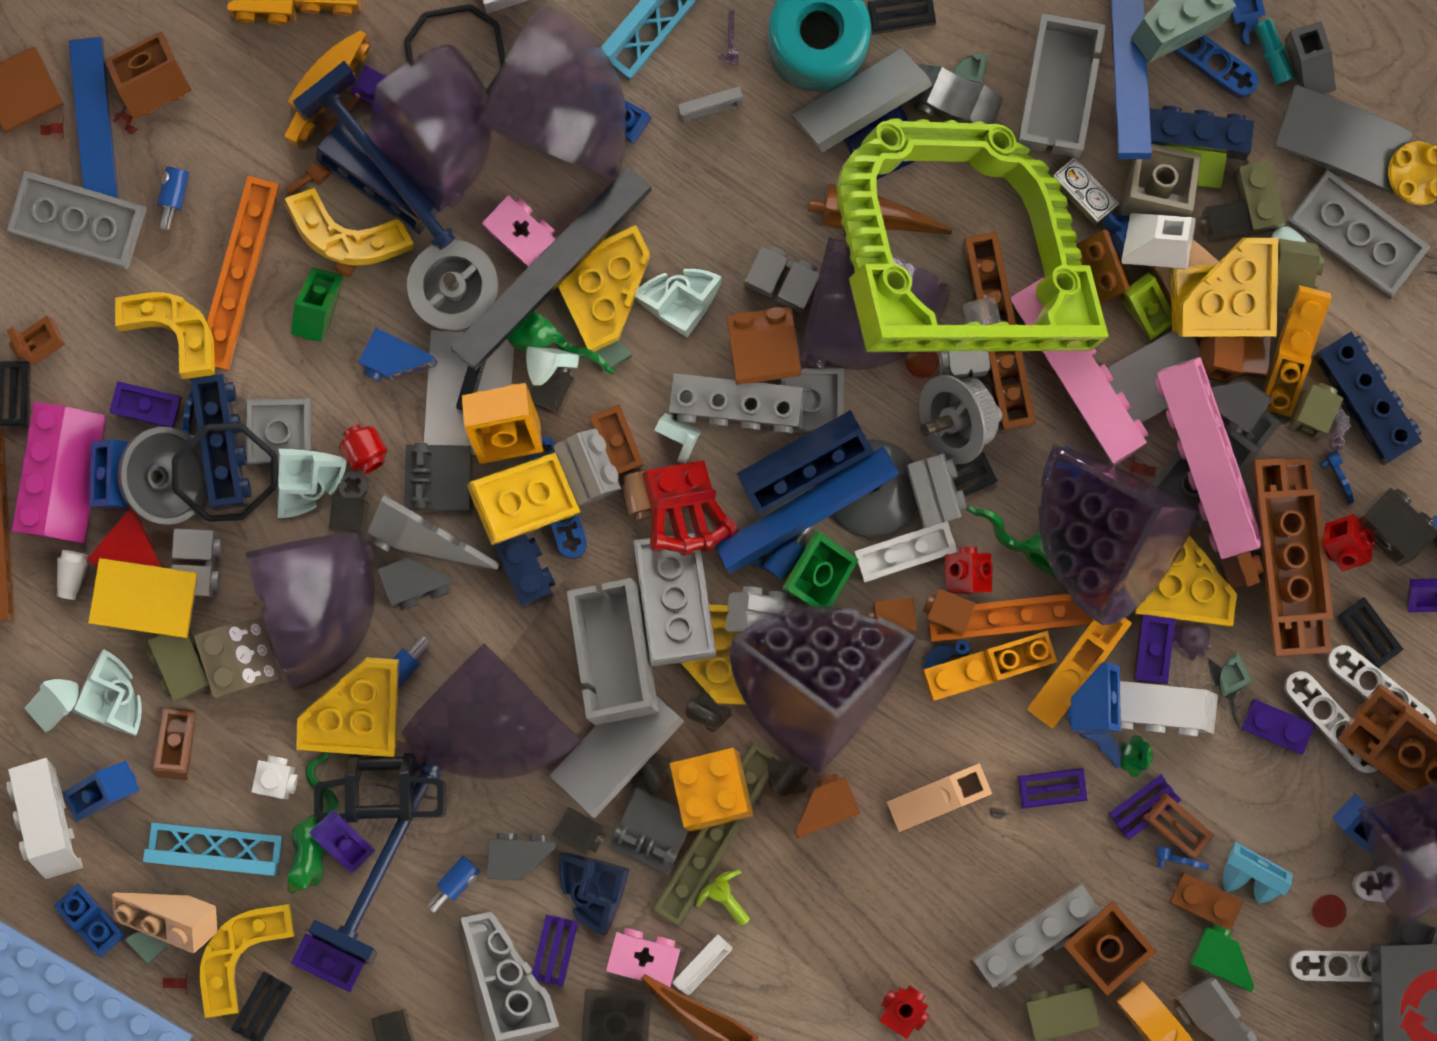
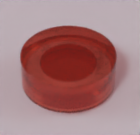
M935 351L909 352L906 358L908 372L919 379L932 376L939 364V358Z
M1322 895L1312 905V916L1323 927H1336L1346 917L1345 903L1336 895Z

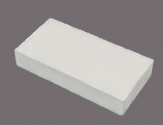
M717 934L672 983L684 994L690 995L732 951L733 947Z

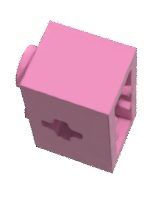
M508 195L482 222L484 230L527 269L556 240L553 237L556 232L543 219L538 223L530 216L533 210L522 199L518 198L514 201ZM519 226L523 229L528 226L527 231L529 235L527 237L523 235L516 237L515 228Z
M626 927L623 933L616 932L606 971L641 980V977L646 974L671 987L681 950L674 947L676 941L660 936L656 937L655 942L643 939L644 932ZM647 947L649 948V954L654 956L653 962L647 961L645 966L639 964L640 959L634 956L636 952H642L643 948Z

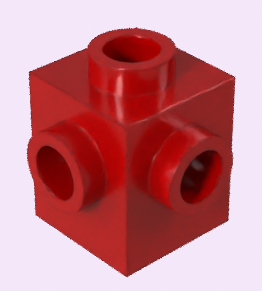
M1355 514L1325 523L1323 547L1329 560L1334 561L1342 572L1371 562L1375 539L1370 529H1365Z
M958 547V554H945L944 574L947 592L952 594L992 593L993 566L991 563V553H978V547Z
M910 985L906 990L900 986L896 992L890 989L880 1004L885 1009L878 1020L905 1039H908L914 1028L920 1031L930 1015L925 1012L928 1008V1005L923 1002L925 995ZM908 1004L910 1012L907 1015H900V1007Z

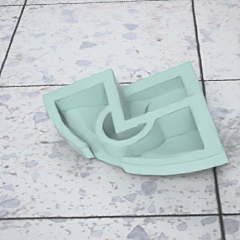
M684 269V275H674L668 278V275L663 273L644 283L638 289L635 300L662 322L688 337L709 308L723 279L721 276L709 271Z
M278 449L277 518H289L307 513L317 507L316 500L320 499L327 491L329 495H332L343 478L346 459L316 451Z
M103 649L78 695L76 705L71 711L106 727L136 736L140 726L142 707L140 695L135 696L130 682L133 678L132 674L117 657Z

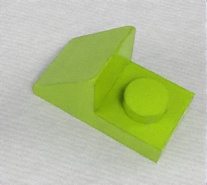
M1148 272L1129 287V291L1124 293L1126 298L1122 300V304L1148 338L1153 340L1172 326V310L1156 278Z

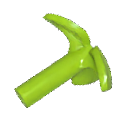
M731 870L716 876L715 882L708 883L702 889L698 896L696 907L699 909L702 902L710 897L722 903L739 926L745 925L750 920V917L731 895V888L728 883L734 876L742 874L741 870Z

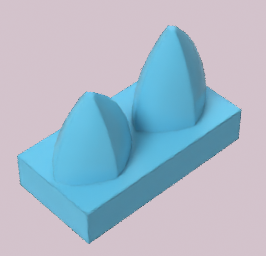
M1235 841L1229 850L1227 863L1224 868L1223 887L1225 892L1234 891L1242 887L1253 877L1255 879L1254 896L1256 902L1260 904L1271 901L1280 894L1285 896L1292 885L1293 874Z

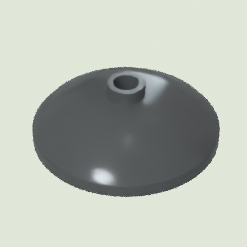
M155 427L139 433L127 444L119 461L118 482L125 502L137 516L153 524L171 525L180 523L196 513L172 490V458L192 439L190 435L179 429ZM196 443L178 460L179 489L201 507L208 492L201 447ZM152 472L157 475L155 483L151 479Z
M868 440L873 451L883 446L885 447L899 475L881 485L878 491L867 493L835 512L832 516L842 527L852 533L865 537H880L896 532L906 525L918 508L905 466L914 463V461L904 450L892 443L882 440Z

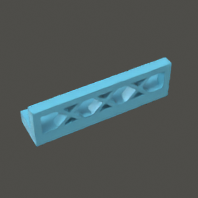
M640 0L599 49L600 56L631 80L698 0H687L683 6L681 0H678L679 11L674 17L660 18L659 7L664 1L669 0ZM656 11L657 18L649 19ZM668 23L661 31V24ZM657 24L658 36L655 40L640 42L639 30L644 25ZM636 35V43H629ZM648 47L641 55L640 48ZM637 48L638 60L630 69L626 68L616 59L623 49Z
M151 823L149 847L144 849L143 862L279 876L283 836ZM159 830L171 831L179 843L169 851L157 850ZM178 832L190 834L183 839ZM196 834L204 835L212 845L202 854H195L186 843ZM211 836H221L222 838L215 842ZM229 837L237 838L244 847V850L234 858L227 857L219 847ZM243 839L255 841L248 846ZM261 841L274 842L272 862L259 860L251 849ZM183 846L188 853L176 852V850ZM215 849V850L219 853L220 856H214V855H208V854L211 853V852ZM248 852L252 859H242L241 857Z

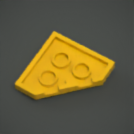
M637 225L604 239L558 286L586 347L594 352L620 339L651 257Z
M1242 238L1179 303L1178 336H1277L1278 238Z
M1146 517L1134 615H1150L1173 618L1180 621L1233 627L1237 593L1220 575L1216 566L1201 547L1191 538L1187 529L1177 520Z
M709 604L716 658L683 662L681 664L717 704L750 705L753 636L727 632L728 605Z
M366 657L305 709L297 718L296 750L394 757L397 739L399 659Z

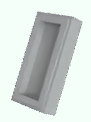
M740 86L678 104L681 122L685 123L741 106L743 104V96Z

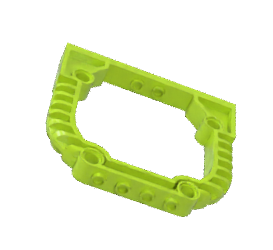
M897 118L890 119L878 124L842 166L836 185V192L838 193L837 206L842 215L841 224L846 232V244L850 248L851 255L849 257L851 265L855 269V273L849 280L866 352L1092 351L1109 337L1090 265H1081L1080 259L1082 254L1076 246L1077 236L1071 227L1073 220L1066 208L1068 205L1067 199L1060 192L1061 184L1058 179L1050 176L1048 173L1049 167L1042 160H1035L1028 155L1030 149L1016 142L1014 133L1008 127L1000 124H985L983 121L958 123L955 120L930 122L929 120L922 119L911 122L902 121ZM905 160L969 162L976 171L985 176L1004 177L1021 196L1029 213L1045 278L1036 287V295L1043 304V307L1033 325H1009L1008 322H998L993 325H981L980 322H970L965 325H937L935 313L910 291L912 278L909 272L893 261L877 197V175L890 173Z

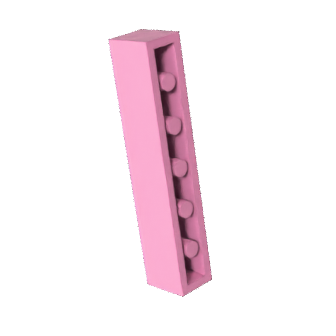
M1043 278L1011 297L1012 306L1024 325H1033L1041 313L1043 304L1038 300L1036 287ZM1095 348L1092 351H1041L1113 466L1147 446V442L1144 439L1149 436L1147 430L1139 419L1133 421L1127 410L1132 408L1122 391L1116 394L1110 383L1114 381V378L1105 364L1098 366L1094 360L1093 355L1097 353Z
M1201 357L1163 368L1157 373L1156 387L1161 398H1166L1169 410L1166 411L1167 419L1171 428H1176L1180 439L1177 441L1178 451L1183 460L1187 459L1190 468L1188 472L1189 483L1194 491H1198L1201 502L1198 504L1202 519L1208 521L1212 533L1209 534V539L1215 552L1219 551L1221 559L1258 549L1261 546L1260 528Z

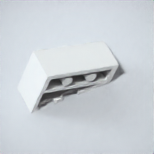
M1120 681L1121 729L1133 730V725L1136 724L1146 726V731L1165 733L1166 728L1177 729L1178 735L1198 737V732L1214 734L1218 695L1204 689Z
M47 758L8 769L11 781L6 782L10 799L12 801L15 800L17 811L13 812V819L17 830L22 832L23 841L19 842V847L24 861L28 860L45 879L83 868L81 858H77L73 853L70 839L75 838L73 829H68L64 812L66 805L54 766Z

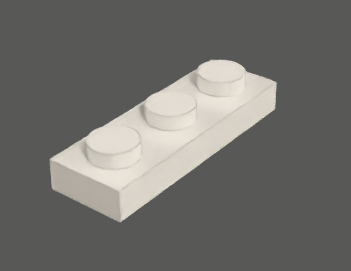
M948 521L854 551V554L859 559L857 563L863 581L866 583L945 557V554H955L958 551Z

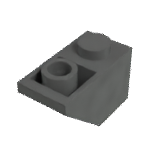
M1322 21L1291 30L1285 38V43L1299 86L1321 94L1335 91L1336 84L1332 51Z
M1247 380L1211 387L1220 414L1227 418L1224 423L1240 434L1243 430L1248 433L1251 432L1273 401L1272 397Z
M405 558L377 569L390 605L393 608L399 606L401 611L419 605L418 599L430 595L431 599L450 593L448 587L455 585L450 576L410 558Z
M497 833V839H489L487 879L523 880L556 850L557 842H549L550 835L530 834V841L517 840V834Z

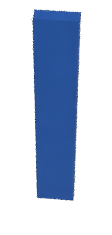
M1110 0L1118 159H1151L1147 60L1131 39V36L1145 17L1144 0Z
M101 37L69 40L83 188L119 199L103 39Z
M885 447L879 448L874 453L857 461L739 531L733 537H729L716 545L726 569L730 574L736 572L898 476L899 472Z

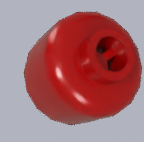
M356 424L344 431L343 435L345 438L340 442L339 450L352 471H362L363 474H369L385 463L384 458L388 450L374 427H361L360 424Z

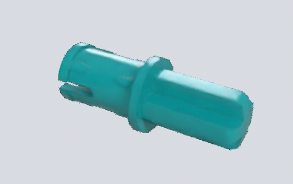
M1265 19L1255 24L1257 35L1264 50L1262 57L1267 59L1275 84L1295 77L1285 53L1287 47L1286 45L1282 46L1273 20Z

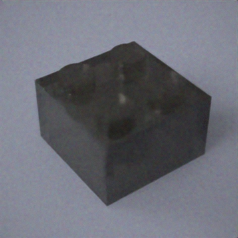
M1390 487L1379 493L1357 518L1365 529H1370L1374 536L1375 544L1400 567L1412 562L1437 536V530L1434 528L1435 522L1422 511L1418 513L1409 505L1412 501L1400 489L1394 491Z
M586 988L581 1041H649L652 993Z

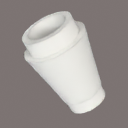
M62 550L61 557H57L56 596L76 600V595L90 565L87 563V554Z

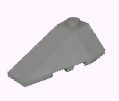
M385 495L381 499L368 529V533L374 537L371 543L386 552H389L392 547L399 552L499 572L502 568L500 563L470 545L456 540L454 536L433 524L430 525L421 516Z
M493 912L460 918L465 951L485 1041H534L557 1030L559 1024L550 995L544 987L539 985L531 973L532 969L528 963H524L513 947V941Z
M1206 976L1175 998L1179 1005L1175 1010L1186 1025L1192 1023L1194 1027L1213 1041H1257L1252 1030L1243 1021L1239 1022L1237 1019L1241 1016L1240 1012L1216 978Z

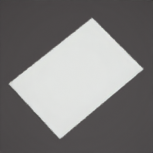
M431 330L429 354L433 355L438 362L435 367L428 369L424 443H428V445L471 446V455H476L464 427L463 414L459 413L456 409L468 365L455 355L450 348L464 332ZM507 340L487 359L478 391L502 388L512 384L514 347Z

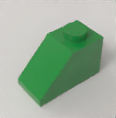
M312 267L294 303L290 334L322 343L331 324L343 282V275Z
M1216 924L1213 925L1212 929L1203 927L1187 963L1246 991L1252 992L1254 983L1238 941L1230 938L1232 932Z

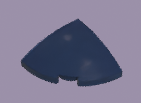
M562 852L559 860V878L563 894L570 893L572 901L577 907L573 909V913L590 929L604 936L607 935L619 907L630 869L605 861Z

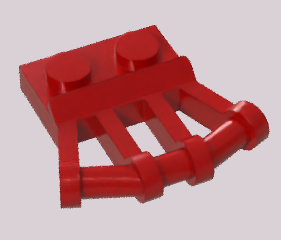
M705 460L646 470L642 473L653 513L650 538L651 550L661 552L664 549L678 552L682 556L691 555L695 550L707 552L712 551L714 546L723 539L733 537L738 533L736 524L730 518H727L715 500L716 490L712 489ZM701 505L704 506L718 527L711 533L708 532ZM681 509H689L696 535L694 538L688 536ZM667 511L675 538L666 537L665 533H663L665 512Z

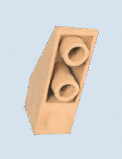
M978 763L889 800L886 803L898 832H901L991 795L992 792L981 765Z
M116 892L112 894L113 919L115 922L193 954L217 933L216 906L192 896Z

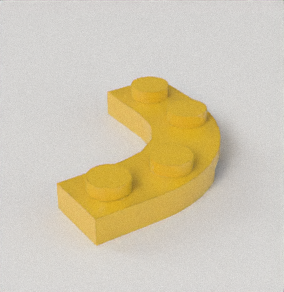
M315 187L285 198V207L302 239L315 252L327 259L347 265H370L413 250L414 243L404 224L398 219L371 229L351 230L333 221L327 213Z
M164 292L115 297V326L119 332L149 327L165 328L177 336L179 343V374L182 379L215 375L214 339L210 326L199 309H196L180 296Z
M291 904L260 908L241 913L224 923L212 937L205 948L200 965V987L205 1018L239 1013L235 984V967L241 954L252 945L264 941L295 937Z

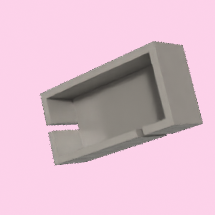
M1041 14L1017 138L1018 143L1023 144L1030 150L1045 152L1047 146L1052 147V154L1080 159L1084 151L1100 61L1098 58L1101 54L1106 25Z
M631 578L604 583L602 584V590L594 585L567 591L580 681L582 685L588 688L582 690L586 719L595 725L659 713L639 585Z

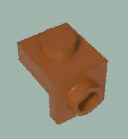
M48 315L22 333L14 327L7 330L11 339L9 343L11 351L18 359L24 358L32 365H36L65 345L55 321Z
M1251 550L1221 559L1228 584L1233 589L1245 585L1248 587L1261 582L1264 566L1259 554L1254 556Z

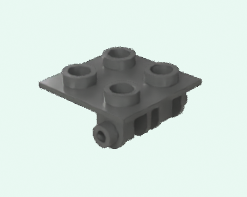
M428 443L406 445L404 507L409 510L470 511V493L467 484L470 482L471 446L428 445Z
M635 788L609 848L669 875L689 830L683 827L679 807Z

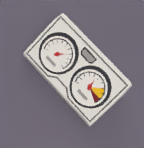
M1073 158L1052 176V178L1058 179L1061 184L1060 190L1094 226L1119 205L1076 158Z

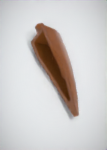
M828 184L825 201L810 199L808 212L823 214L821 225L843 229L841 211L838 210L837 206L838 193L836 192V185ZM877 196L885 230H905L951 235L952 229L935 219L902 204Z
M646 974L641 977L643 983L660 1004L697 1041H758L759 1037L733 1018L679 993Z

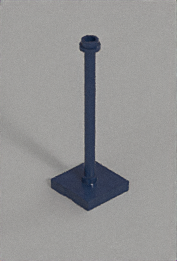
M343 61L293 101L296 111L306 122L323 107L325 109L329 107L435 238L431 244L434 247L437 246L439 250L444 249L455 240L452 229L444 230L339 100L340 94L356 82L352 69Z
M423 760L422 764L417 767V770L421 772L419 777L439 779L441 776L439 774L441 768L429 761ZM415 784L414 811H417L429 784ZM397 819L345 925H340L339 929L336 930L314 919L308 930L312 936L372 965L377 952L373 947L356 940L358 936L356 931L411 821Z

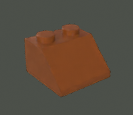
M162 31L105 60L115 87L134 120L141 116L150 115L156 108L170 101H177L186 93L192 91Z
M773 307L769 310L726 315L736 385L801 376L791 307Z
M835 773L817 781L819 787L813 789L794 832L797 839L860 814L846 777L838 779Z
M1113 901L1063 944L1079 968L1098 990L1106 996L1157 952Z

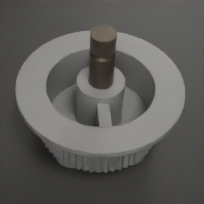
M454 240L442 250H439L437 246L431 245L417 256L408 273L407 293L413 309L426 323L442 330H462L469 328L496 301L498 276L492 261L480 248L465 241Z
M949 375L936 376L925 384L920 395L919 415L921 433L927 437L929 443L939 455L946 453L947 459L953 458L955 464H966L975 460L981 453L983 446L990 443L997 434L999 422L1002 420V412L995 404L990 391L983 386L979 379H957Z

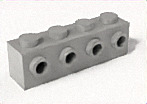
M674 373L669 413L677 416L676 421L695 424L696 418L709 420V425L728 427V422L741 423V429L760 431L761 426L773 427V432L792 434L793 429L801 430L806 391L803 387L758 382L736 385V380Z
M1077 884L971 960L990 987L994 988L998 985L1002 989L1017 979L1014 973L1025 966L1029 970L1044 960L1041 955L1043 952L1051 947L1055 951L1063 947V944L1070 939L1068 936L1070 933L1078 928L1081 929L1101 910L1082 884Z

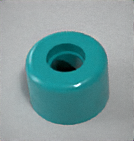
M777 0L771 11L768 26V50L776 70L792 85L815 92L833 90L850 80L860 71L867 57L871 36V21L868 10L862 0ZM814 11H823L829 14L836 22L839 31L837 41L825 49L809 47L800 35L802 21L808 14Z

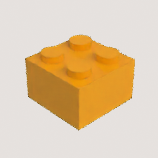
M526 383L511 384L502 388L462 395L464 427L479 464L543 452L541 423Z
M735 748L670 763L683 827L691 832L754 816L740 753Z

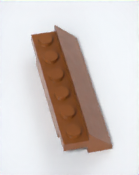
M1277 458L1253 460L1273 656L1293 657L1331 653L1328 620L1334 618L1327 555L1323 547L1324 527L1319 488L1314 489L1311 459Z
M1379 684L1364 703L1359 704L1340 734L1338 741L1437 813V725L1382 684Z

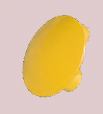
M1421 141L1410 142L1401 146L1393 154L1388 166V179L1395 194L1403 201L1417 206L1428 205L1437 201L1436 145Z

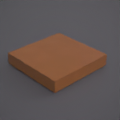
M35 46L0 63V123L6 133L64 105Z

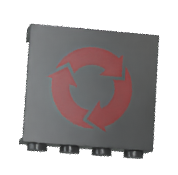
M1371 943V951L1367 954V967L1369 971H1372V985L1368 987V1000L1370 1005H1373V1018L1369 1020L1370 1037L1374 1038V1041H1437V944L1381 945Z

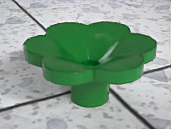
M1139 735L1132 736L1130 742H1125L1122 745L1121 752L1123 757L1121 759V767L1123 770L1128 771L1130 776L1138 777L1142 770H1147L1153 761L1151 745L1143 741V738Z

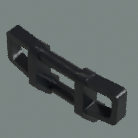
M404 753L403 757L362 758L361 755H349L345 778L315 784L314 817L322 821L328 815L323 812L324 790L345 785V813L338 814L347 823H357L359 819L400 818L401 821H413V818H442L446 815V783L440 779L415 777L417 769L415 753ZM400 770V805L359 806V781L362 771ZM414 783L435 785L437 787V809L435 811H414Z

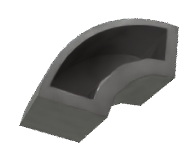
M919 64V67L929 77L932 86L908 100L916 105L914 109L916 112L927 117L936 115L947 121L955 120L958 123H973L976 121H983L985 124L994 123L1003 102V97L986 85L964 79L943 67Z

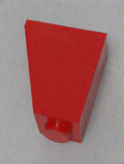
M131 509L124 514L87 558L97 568L99 558L165 568L142 519Z

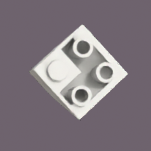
M1130 213L1122 264L1187 269L1196 218Z

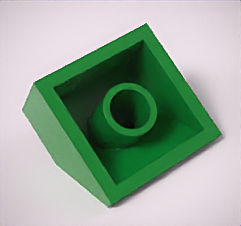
M816 530L784 584L782 591L796 601H799L802 605L827 616L859 559Z

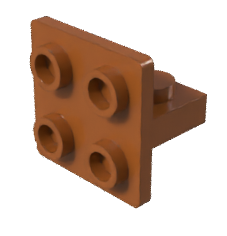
M1107 230L1100 231L1076 244L1082 254L1080 259L1081 265H1090L1100 305L1105 302L1125 298L1124 293L1129 291L1131 286L1120 254L1112 243V233H1109Z

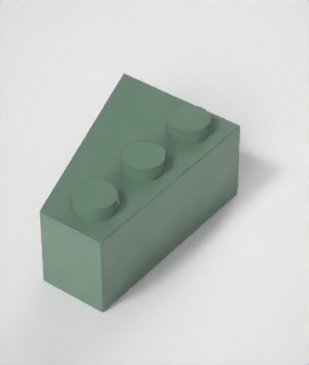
M1159 0L1142 19L1131 39L1150 63L1223 26L1236 8L1233 0Z

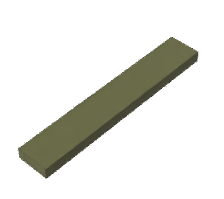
M754 741L741 760L751 806L755 803L781 759ZM744 819L700 829L651 911L680 928Z

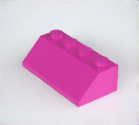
M33 403L12 531L27 536L86 543L92 508L89 507L91 442L103 441L106 415L66 406Z

